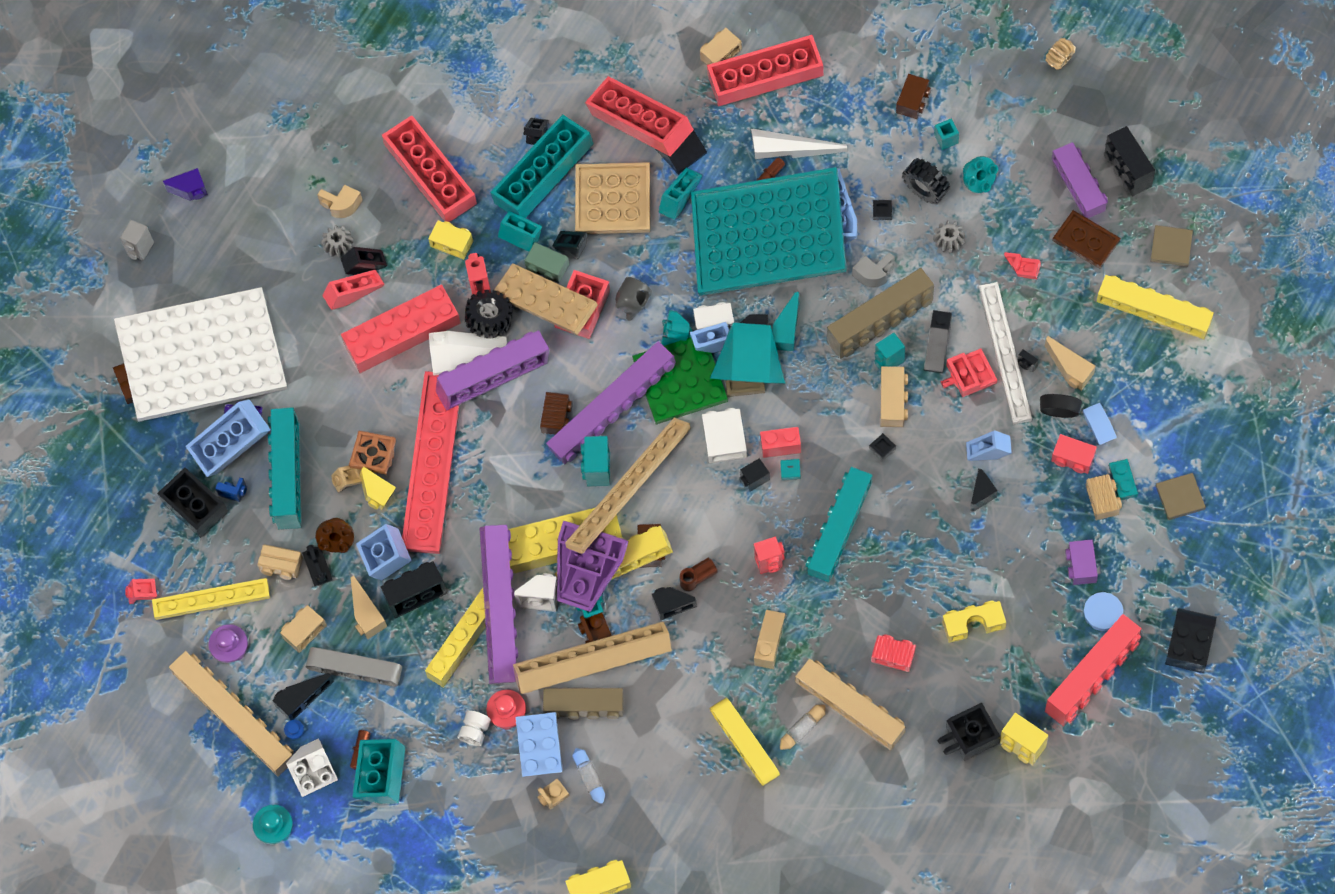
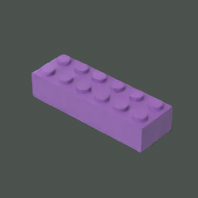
M539 330L534 333L528 332L519 340L514 339L509 341L504 347L492 349L489 354L479 355L467 364L461 363L450 372H442L437 377L436 393L447 411L546 365L549 347Z

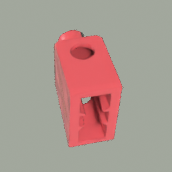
M477 253L470 254L468 259L465 260L472 295L475 294L477 296L478 291L484 293L485 290H489V293H491L484 258L482 256L479 257ZM482 280V283H480V284H477V283H476V281Z

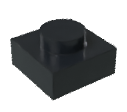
M873 200V220H892V200Z
M1022 349L1018 354L1019 365L1025 370L1034 372L1038 367L1039 359Z
M882 433L869 445V449L883 461L896 449V445Z

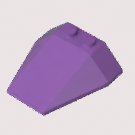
M563 521L558 536L557 601L591 612L622 563L629 541L601 532L586 551L581 554L566 548L565 544L580 525Z

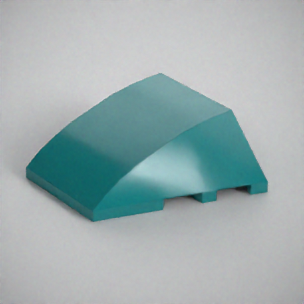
M732 323L710 379L785 384L771 325Z

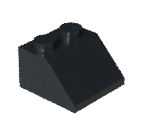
M694 130L671 157L655 149L678 175L685 168H688L707 154L706 149Z

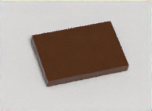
M1072 210L1052 239L1053 242L1101 269L1121 240L1120 237Z

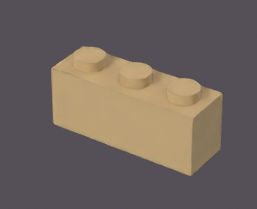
M881 366L880 427H904V420H908V409H904V403H908V391H904V385H908V374H904V367Z

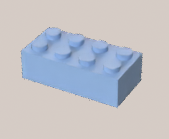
M248 399L235 404L187 444L186 448L204 474L210 477L220 473L271 431V429Z

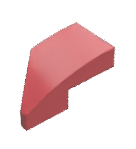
M1004 253L1005 258L1019 277L1037 280L1041 265L1039 259L1022 258L1020 254Z

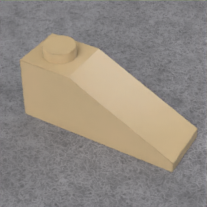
M1047 336L1045 348L1065 381L1072 388H1078L1082 391L1094 375L1096 366Z
M352 576L350 578L354 616L357 622L355 628L361 636L364 634L369 639L385 629L387 625L355 576Z
M766 610L756 646L754 666L774 669L785 613Z

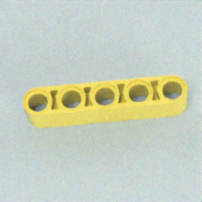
M727 697L709 708L718 724L762 786L780 776L772 760Z

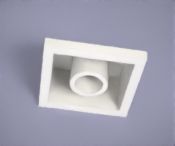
M544 573L536 575L514 593L517 607L556 612L558 602L557 577Z

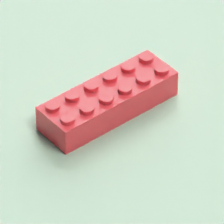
M813 35L707 65L708 78L718 107L824 76L823 63Z
M609 76L585 102L592 116L670 157L694 130L687 116Z
M412 115L382 134L385 147L444 221L451 222L477 204L474 192Z
M441 284L342 333L341 337L359 373H362L429 340V333L447 331L461 324L458 312Z
M1122 614L1047 699L1045 712L1063 727L1067 722L1069 724L1072 723L1077 716L1076 712L1079 708L1084 709L1090 701L1089 697L1092 694L1096 695L1100 691L1102 682L1105 679L1108 681L1115 673V667L1117 665L1121 666L1126 661V655L1129 651L1134 652L1139 646L1142 628Z

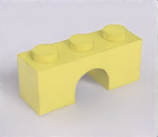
M987 601L981 606L971 605L961 611L951 610L943 615L942 623L948 643L967 639V625L974 621L983 624L986 634L1005 629L1006 620L1000 601Z

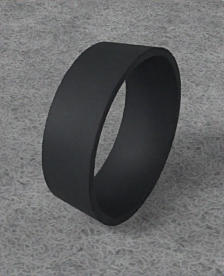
M1045 394L1040 396V411L1043 414L1060 418L1079 416L1082 405L1080 399L1062 394Z

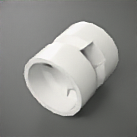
M467 711L463 720L465 726L461 727L458 739L469 745L482 746L485 738L483 732L488 730L491 719L482 713Z

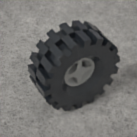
M916 158L903 171L902 179H904L903 181L907 184V187L914 194H917L919 198H923L927 203L937 204L949 191L950 183L946 181V176H943V173L936 169V166H932L928 161L925 162L924 159Z
M485 290L484 293L478 291L477 296L473 294L471 299L468 298L464 318L466 327L470 328L472 333L477 332L476 336L479 337L481 334L484 335V338H488L489 335H492V338H496L497 334L502 336L504 331L507 332L511 326L512 304L509 303L507 297L504 298V294L500 293L497 295V291L493 290L492 293H489V290Z

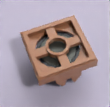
M358 431L349 467L359 470L365 467L371 472L387 475L388 468L392 466V459H394L396 438Z

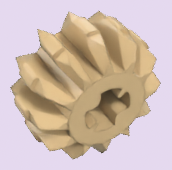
M1061 38L1049 50L1045 61L1056 70L1062 69L1072 58L1076 47L1071 41Z

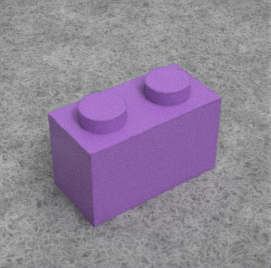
M1093 540L1069 542L1068 549H1065L1066 561L1070 560L1068 578L1072 579L1073 585L1096 583L1098 574Z

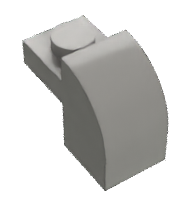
M888 253L881 261L875 264L865 255L852 267V276L867 287L882 286L887 282V274L895 267V257Z

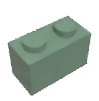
M536 242L524 260L527 270L557 283L560 282L569 266L567 256Z

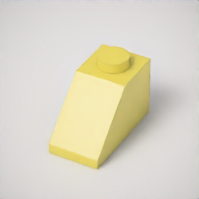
M363 467L360 472L365 500L368 501L370 507L382 510L396 487Z

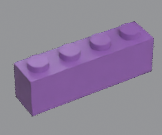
M1072 142L1053 150L1052 161L1082 215L1090 218L1106 211L1107 197L1099 190V183L1090 174V167L1087 162L1084 163L1080 149L1076 148Z

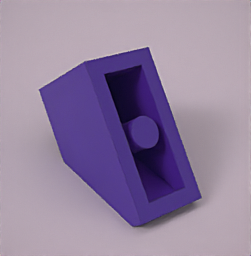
M198 168L163 180L168 193L189 201L199 200L208 195Z

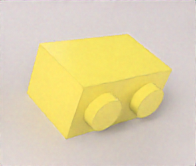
M439 220L428 238L430 247L463 260L473 243L472 233L469 230L457 228L450 222H441Z

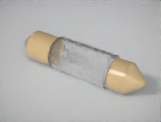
M815 705L808 713H805L781 738L780 749H791L817 725V722L826 715L825 705Z

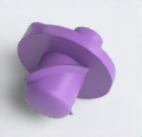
M235 625L220 626L209 638V650L212 656L224 663L241 660L248 647V639L245 632Z

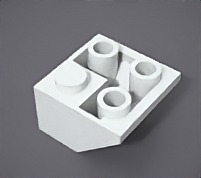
M319 738L301 746L286 763L302 797L338 780Z

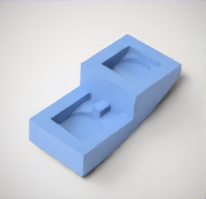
M1100 403L1082 410L1088 427H1091L1097 445L1117 438Z

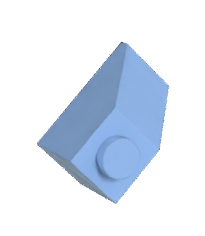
M723 322L690 332L695 350L710 353L721 351L729 329L727 323Z
M995 430L966 442L967 460L969 461L997 460L1012 454L1010 436Z

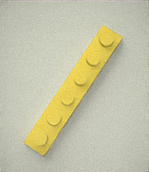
M264 578L152 599L154 618L159 620L270 599L268 580Z

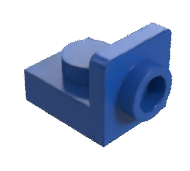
M239 478L236 487L229 482H218L215 489L218 496L240 502L241 497H244L247 492V485L244 478Z

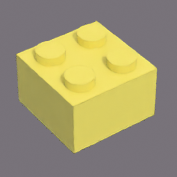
M1014 713L1001 731L1000 744H1002V748L1007 752L1017 754L1023 763L1033 765L1047 746L1048 734L1017 713Z

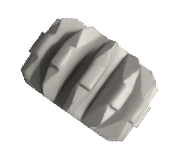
M947 221L946 225L940 223L939 228L934 230L933 240L936 242V247H942V252L949 249L951 253L953 248L958 251L959 247L964 244L965 233L962 232L963 227H957L956 221L953 224Z
M335 225L333 230L328 228V233H323L324 239H322L321 243L324 246V251L326 253L329 252L331 257L337 254V257L340 258L341 253L346 254L347 250L352 248L351 244L354 241L349 230L346 231L344 226L338 229V226Z

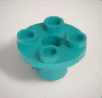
M978 156L966 163L963 168V181L966 188L974 193L990 191L996 179L998 166L993 160L985 156Z
M268 805L261 808L253 819V831L256 837L266 844H278L286 841L293 828L291 815L285 808L279 805Z

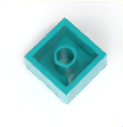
M608 436L584 437V444H581L582 479L586 480L587 487L610 486V448Z

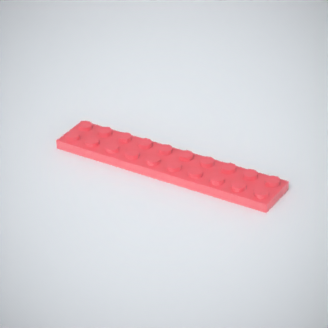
M425 371L402 538L408 552L440 554L459 405L446 411L436 393V383L439 375L434 376L433 372Z

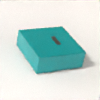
M800 459L780 460L781 480L801 479Z

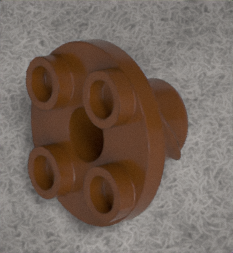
M331 518L322 522L317 527L315 538L319 549L334 553H345L354 542V531L343 519Z

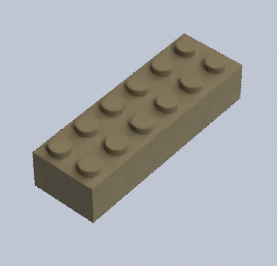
M919 268L827 326V343L839 359L844 356L849 357L857 348L866 346L874 337H880L890 327L898 326L904 318H910L920 308L928 307L933 301V282L923 269Z

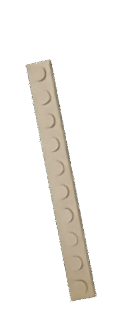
M676 418L671 420L565 542L566 548L581 554L586 551L691 429L690 423Z

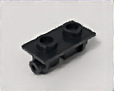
M314 545L307 546V550L302 552L314 587L332 581L333 579L322 550L319 547H314Z

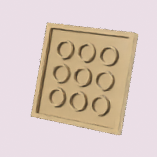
M650 162L576 164L575 232H586L587 234L650 233Z

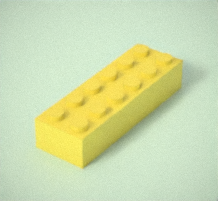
M595 508L508 529L511 534L508 544L512 552L510 569L513 570V574L557 563L558 536L563 521L581 525ZM616 515L602 532L622 538Z

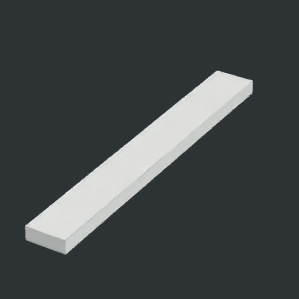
M998 282L980 285L979 291L1012 423L1014 425L1032 421Z

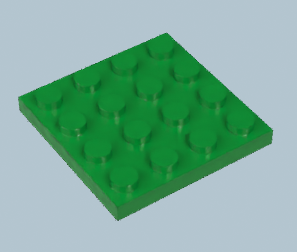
M691 337L687 338L686 341L680 340L664 346L674 356L675 366L670 372H665L659 382L651 385L645 393L656 425L728 402L721 379H710L715 367V362L710 352L695 350ZM645 352L633 355V362H636Z

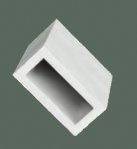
M728 408L720 412L708 411L702 414L709 464L747 458L740 409Z

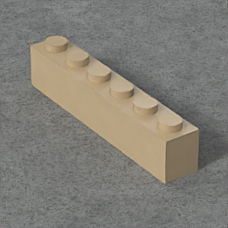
M809 658L795 676L796 683L886 748L892 750L905 733L904 722L897 717H891L884 707L880 705L877 707L867 695L859 694L850 683L845 684L836 673L828 672L824 669L825 667L822 663Z

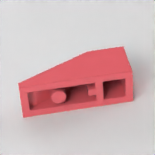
M372 270L329 282L322 296L330 309L333 310L347 306L383 287L384 282L377 271Z

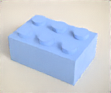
M556 712L515 717L522 777L563 772Z

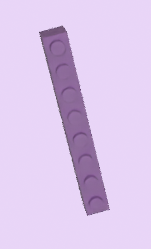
M657 341L546 443L549 450L564 465L567 462L573 461L581 450V444H584V437L600 436L604 432L605 427L610 423H614L624 410H628L637 398L645 395L651 385L657 384L665 372H670L674 368L676 363L674 356Z
M507 525L483 526L479 530L489 684L514 683L516 679L513 664H516L518 649L515 647L517 630L513 623L516 612L515 608L512 607V600H514V589L511 588L513 570L510 569L512 552L508 544L511 534Z

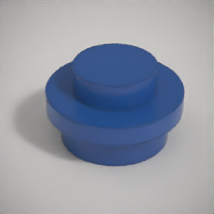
M298 720L288 721L284 727L285 735L289 739L300 738L304 733L303 724Z

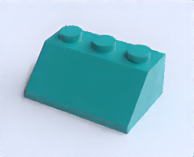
M396 739L360 740L353 798L379 804L399 803L406 746Z

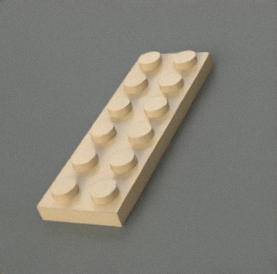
M513 263L494 289V291H497V295L500 293L504 294V298L507 297L509 303L575 335L579 334L598 306L596 301Z

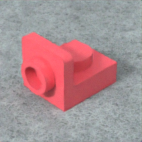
M132 579L125 589V595L129 598V604H134L136 600L156 599L155 579Z

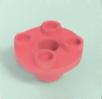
M501 690L490 697L486 708L487 715L495 726L508 730L516 726L515 717L526 714V704L519 693L513 690Z

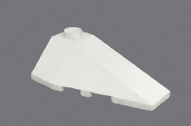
M455 331L429 333L433 375H439L444 371L450 372L461 363L467 364L479 355L489 354L496 347L506 346V337L496 336V338H492V335H489L488 338H484L482 334L479 337L474 333Z

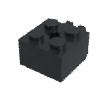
M979 703L946 720V728L949 733L937 740L941 745L953 739L955 744L946 747L943 751L944 754L949 755L959 750L965 761L1000 744L1001 736L983 703Z

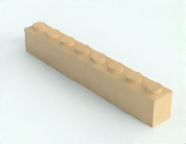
M659 622L513 664L516 684L521 694L638 660H644L652 656L662 655L672 651L670 636L664 622Z
M185 651L169 666L172 674L278 777L288 768L286 763L293 756V750L287 744L283 746L275 732L269 733L265 729L267 725L260 718L256 720L252 716L254 714L247 705L243 707L235 693L229 694L225 690L227 686L220 679L216 681L212 677L214 675L207 666L203 668L199 664L201 661L196 655H189Z

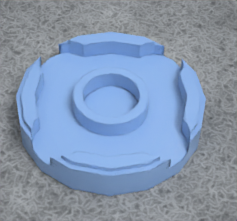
M1100 592L1089 597L1085 603L1083 613L1086 622L1092 628L1099 631H1108L1123 614V607L1116 596L1111 593Z

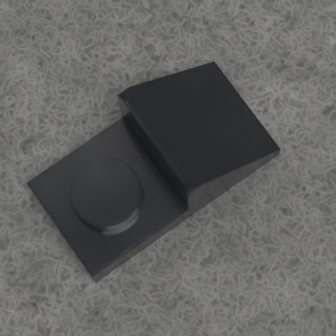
M529 119L523 135H526L527 144L534 145L547 132L549 120Z
M560 231L552 246L556 250L569 251L576 259H579L587 244L588 234L586 232Z

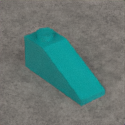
M685 168L662 194L658 212L675 220L691 197V192L696 189L702 174Z
M799 292L793 294L773 324L772 332L777 350L794 351Z

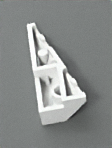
M751 129L755 159L792 155V158L847 152L846 144Z

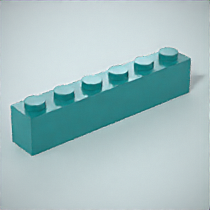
M853 467L850 468L849 473L845 472L842 483H844L842 489H838L835 495L836 503L834 506H830L827 514L829 519L821 527L820 540L816 539L813 550L815 552L812 557L809 556L805 567H808V575L830 582L872 484V474Z

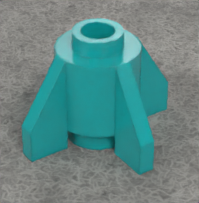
M669 310L667 320H662L664 336H662L661 344L663 346L680 340L686 341L687 338L691 337L690 332H692V327H690L686 319L677 311Z

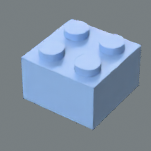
M388 524L383 525L356 543L369 576L381 581L412 561L399 529Z

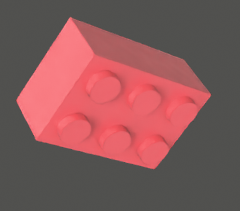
M574 270L566 288L590 298L598 304L578 336L590 339L610 293L609 281ZM554 325L555 328H558V329H561V330H563V331L569 332V331H567V330H564V329H562V328H560V327Z

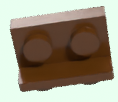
M602 612L588 618H584L583 615L579 617V630L582 635L585 634L587 637L585 644L612 636Z

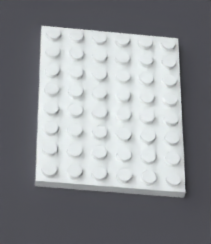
M262 287L114 319L138 422L287 389Z

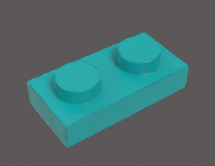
M1128 459L1109 463L1108 466L1112 480L1114 479L1116 483L1117 497H1120V500L1137 497L1138 492Z

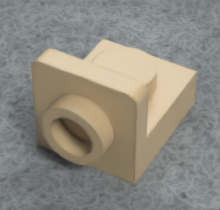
M349 466L338 468L331 475L332 484L336 487L337 492H341L345 487L362 484L360 478L361 470L350 468Z
M558 779L543 789L541 787L537 789L539 794L538 800L543 806L547 805L550 810L570 796Z

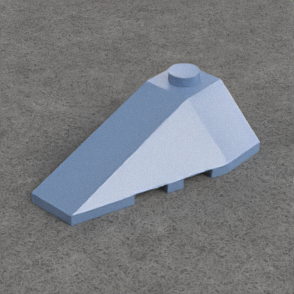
M838 169L845 244L857 238V218L840 169Z

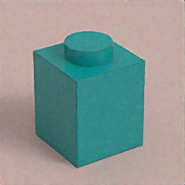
M952 118L934 126V136L941 150L959 144V132Z

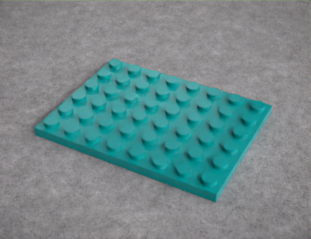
M837 167L691 192L699 296L847 272Z

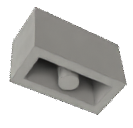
M130 220L120 237L127 255L134 260L138 258L144 261L154 244L148 227L133 220Z

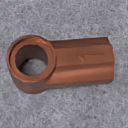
M708 557L691 568L683 569L680 573L681 588L685 591H692L696 588L697 584L716 574L718 571L714 562ZM686 577H690L693 580L691 582H686L683 579H685Z

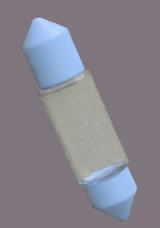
M575 748L572 757L584 785L592 799L602 804L605 792L595 768L585 750Z

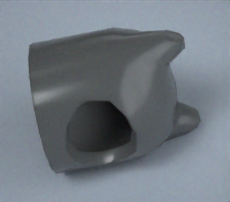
M626 277L616 294V308L624 311L626 319L630 321L644 308L652 294V290L643 282L632 277Z

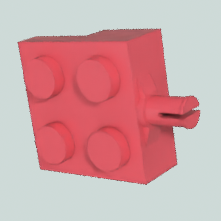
M980 348L966 355L961 353L947 359L946 366L951 377L941 381L943 388L954 384L963 398L996 384L997 378Z

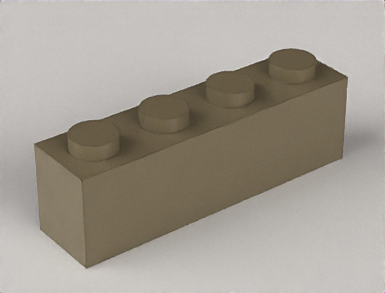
M544 688L543 713L556 712L557 719L559 717H567L568 719L576 720L579 717H587L594 720L599 719V717H607L608 719L623 717V688Z

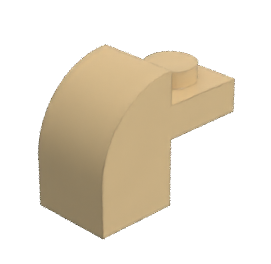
M347 185L343 186L338 196L322 189L317 194L320 204L324 208L330 209L332 217L335 218L351 216L363 201L361 192Z

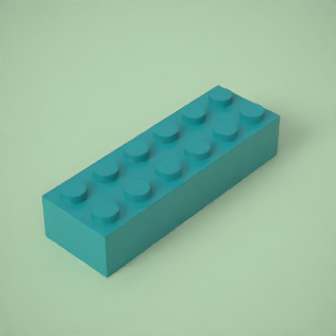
M562 114L490 192L494 204L507 213L511 211L526 218L593 146L591 133Z
M294 407L271 409V416H268V426L271 428V434H268V443L271 445L268 459L272 469H269V480L272 481V487H269V497L272 499V505H269V514L272 517L273 524L276 523L278 530L301 528L299 420Z

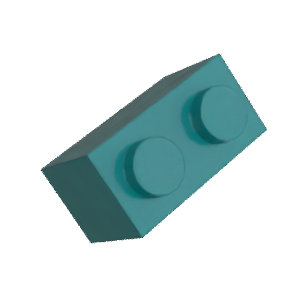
M508 211L500 223L498 237L530 252L534 243L539 242L542 226Z
M895 333L890 334L875 344L874 362L878 369L881 370V366L897 367L905 362V346Z

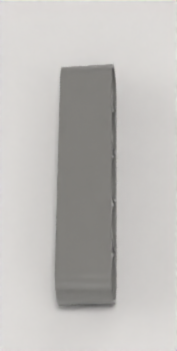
M316 647L310 648L305 666L307 669L315 672L329 673L330 675L393 687L398 686L403 668L402 665L394 662Z

